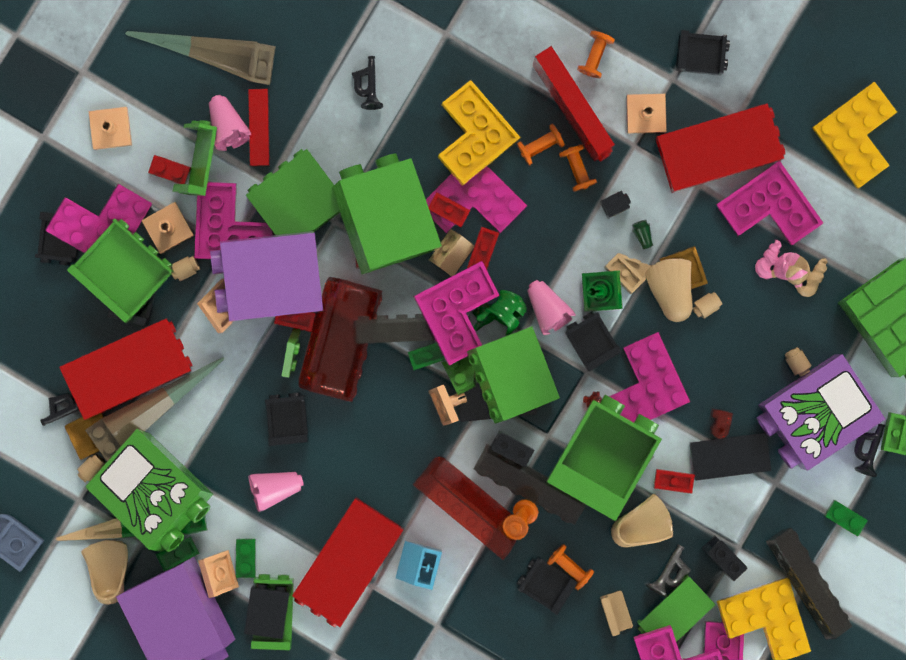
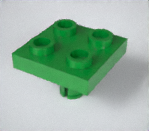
M620 270L582 273L584 312L623 309Z

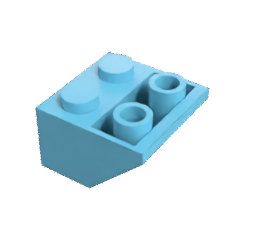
M405 541L396 579L432 590L442 550Z

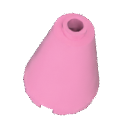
M221 95L212 97L209 102L211 126L217 127L215 148L219 151H226V147L232 146L234 149L249 141L251 132L228 99Z
M536 280L528 286L527 293L543 335L550 334L549 330L551 329L559 330L572 320L571 316H576L574 311L544 281L539 282Z
M296 472L264 473L248 476L251 493H253V500L258 512L264 511L301 491V486H304L301 475H297Z

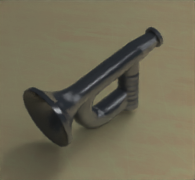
M368 56V67L352 72L354 89L357 95L367 97L365 102L361 104L362 109L378 110L383 108V103L376 96L375 56ZM368 75V88L364 90L362 89L361 77Z
M65 393L57 397L48 398L50 415L40 421L45 426L48 423L79 411L72 394ZM64 401L69 402L67 408L57 412L56 405Z
M879 423L875 433L866 432L857 438L854 453L864 463L855 467V471L867 476L877 477L873 462L885 425ZM865 440H872L868 453L864 454L862 448Z

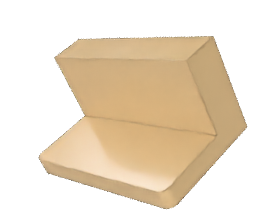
M450 229L441 242L442 246L435 250L429 261L450 276H453L473 250L474 245Z
M622 591L600 597L612 636L619 635L620 631L633 627Z

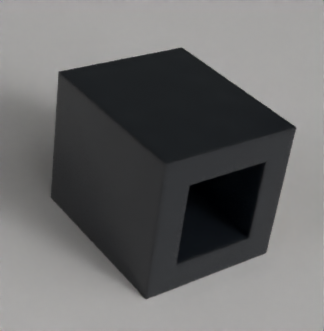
M621 190L601 200L600 204L609 219L628 210L631 201L627 193L623 194Z

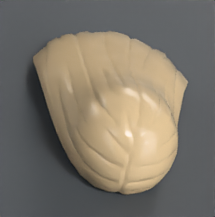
M681 258L666 259L649 267L645 272L646 278L666 318L673 322H682L689 318L693 309L691 261Z
M652 494L631 512L615 521L611 528L612 538L621 547L652 544L672 538L673 525L670 513L662 500L657 495Z
M104 540L91 544L84 548L81 553L89 570L93 594L102 604H114L118 602L116 596L124 592V580L128 565L127 545L122 541Z

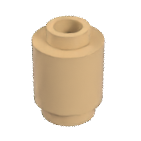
M187 256L172 264V270H174L172 276L175 280L179 279V281L196 274V271L200 270L194 256L190 258Z
M715 292L712 294L708 293L694 302L695 307H693V311L698 318L702 316L705 319L719 310L722 302Z
M798 347L784 354L786 356L785 360L794 375L799 374L801 377L810 372L811 364L804 352Z
M97 454L89 456L77 469L79 472L77 475L84 482L87 480L90 482L106 463Z

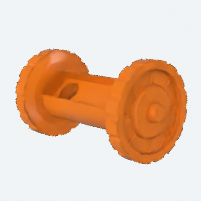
M591 31L590 36L595 41L586 65H579L577 70L587 76L600 79L602 73L597 71L601 57L606 44H614L615 39L607 34Z
M554 124L549 125L551 132L524 146L521 142L517 143L521 156L524 157L528 165L533 164L531 157L557 143L561 148L565 146L561 134Z
M583 144L569 147L567 150L559 153L560 157H567L576 179L577 185L572 188L573 192L581 189L585 190L597 183L596 179L589 180L579 151L584 149Z
M526 499L518 501L513 508L514 514L508 516L503 522V531L511 539L520 540L524 538L528 533V524L533 523L538 517L537 506L532 501Z
M563 544L553 552L547 564L552 565L556 562L578 582L574 588L579 590L592 577L594 571L590 569L585 572L564 553L567 546Z

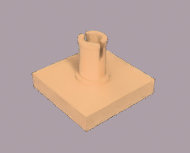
M632 94L626 96L627 134L666 133L665 94Z
M128 107L89 111L94 150L132 146Z
M176 202L142 220L160 254L195 236Z
M221 279L197 303L217 333H223L233 322L229 321L228 312L217 313L215 290L225 289V281Z
M444 385L429 390L443 426L459 421L454 407L467 402L466 397L458 400V398L465 394L458 395L456 393L449 396Z
M229 550L198 560L209 598L239 587Z

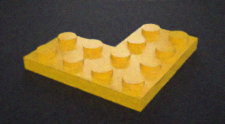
M471 80L441 104L465 132L464 135L438 155L440 161L462 186L521 138Z
M873 82L812 127L857 189L890 166L867 134L896 114L897 111L878 85Z
M785 577L717 601L729 639L763 628L773 660H788L811 652L789 578Z

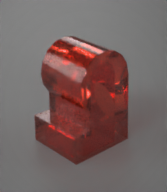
M717 409L711 410L710 416L715 417V422L711 425L710 431L714 437L723 439L728 435L733 413Z

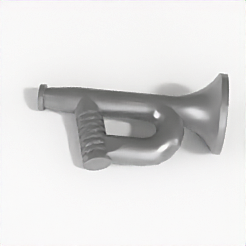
M679 544L659 579L646 585L649 589L664 597H667L665 584L669 587H676L682 582L685 575L691 571L680 558L684 547ZM676 564L680 570L674 579H670V573Z

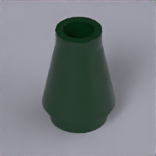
M645 219L632 224V231L641 244L642 249L652 247L650 223H647Z

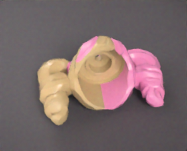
M775 240V243L769 246L763 253V257L755 265V271L758 276L764 279L777 277L787 280L796 287L797 292L801 296L810 297L814 295L819 283L824 279L823 273L827 270V259H820L811 272L808 262L797 253H784L778 258L777 256L782 245L779 240ZM806 280L807 284L803 286L802 283Z

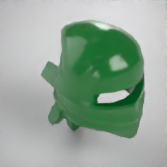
M501 290L496 302L492 304L484 303L472 312L477 317L474 330L478 331L495 319L507 327L505 336L513 333L520 324L519 319L527 311L522 297L514 292Z

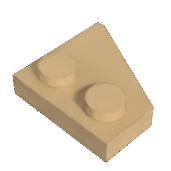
M620 253L604 266L607 271L620 270L621 285L630 294L647 279L645 272L649 267H652V265L642 263L637 259L628 258Z

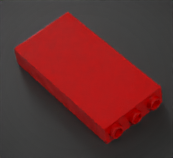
M548 47L535 56L533 67L593 161L599 159L601 162L610 156L615 144L553 47Z
M767 103L657 136L655 140L671 193L783 160L786 152L784 145L780 144L778 139L780 132L778 126H775L773 122L775 116L772 107L769 108Z
M166 318L59 367L84 421L191 372L190 367L193 365L188 356L185 357L182 352L184 346L181 340L176 339L174 335L176 329L172 321L168 322Z
M356 497L293 593L294 601L301 606L306 605L310 607V612L314 615L325 617L327 619L326 622L331 626L341 627L404 528Z

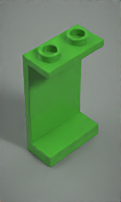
M199 120L192 121L190 124H184V128L197 131L189 183L174 184L172 192L205 196L217 127L211 126V122Z
M259 574L258 577L254 578L253 583H255V586L256 583L268 584L269 588L285 586L291 593L288 602L284 638L278 639L253 635L251 649L290 650L292 646L294 578H289V575H278V578H271L270 574Z
M685 575L682 580L683 582L642 621L640 619L637 621L640 625L638 630L644 634L671 625L677 642L716 604L688 575Z

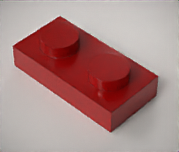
M154 155L148 173L178 184H186L191 167Z
M437 192L428 207L429 211L459 227H462L470 212L469 209Z
M307 312L275 316L274 324L312 332L316 313Z
M656 469L653 488L692 494L695 474Z

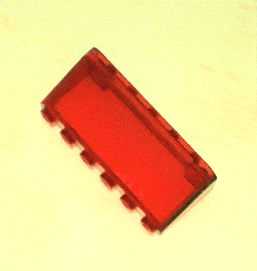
M329 277L326 280L322 293L323 311H317L299 377L300 388L350 402L353 401L357 394L356 386L358 380L362 375V364L367 357V346L372 339L371 331L373 324L377 320V309L382 302V290L335 277Z
M441 456L433 458L414 481L413 485L504 560L517 541L509 538L503 531L504 520L513 514L446 458Z

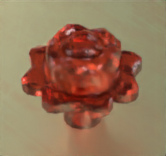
M593 391L590 397L584 396L583 403L587 404V408L592 400L598 403L601 402L602 398L599 391Z

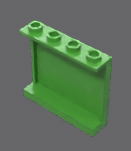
M301 149L293 155V160L289 163L288 161L283 162L278 166L279 170L274 174L270 172L263 178L264 181L261 184H254L247 190L249 192L246 194L247 198L275 235L315 232L340 213L332 190L334 184L307 149L304 151Z
M114 218L112 220L113 223L67 271L121 320L128 323L172 275L174 270L171 269L173 265L166 258L161 260L157 256L159 252L151 245L147 247L142 242L144 239L137 232L131 233L128 230L130 226L124 220L120 219L118 221Z
M533 326L467 351L469 362L475 371V378L482 389L483 399L487 402L490 417L495 424L560 398Z

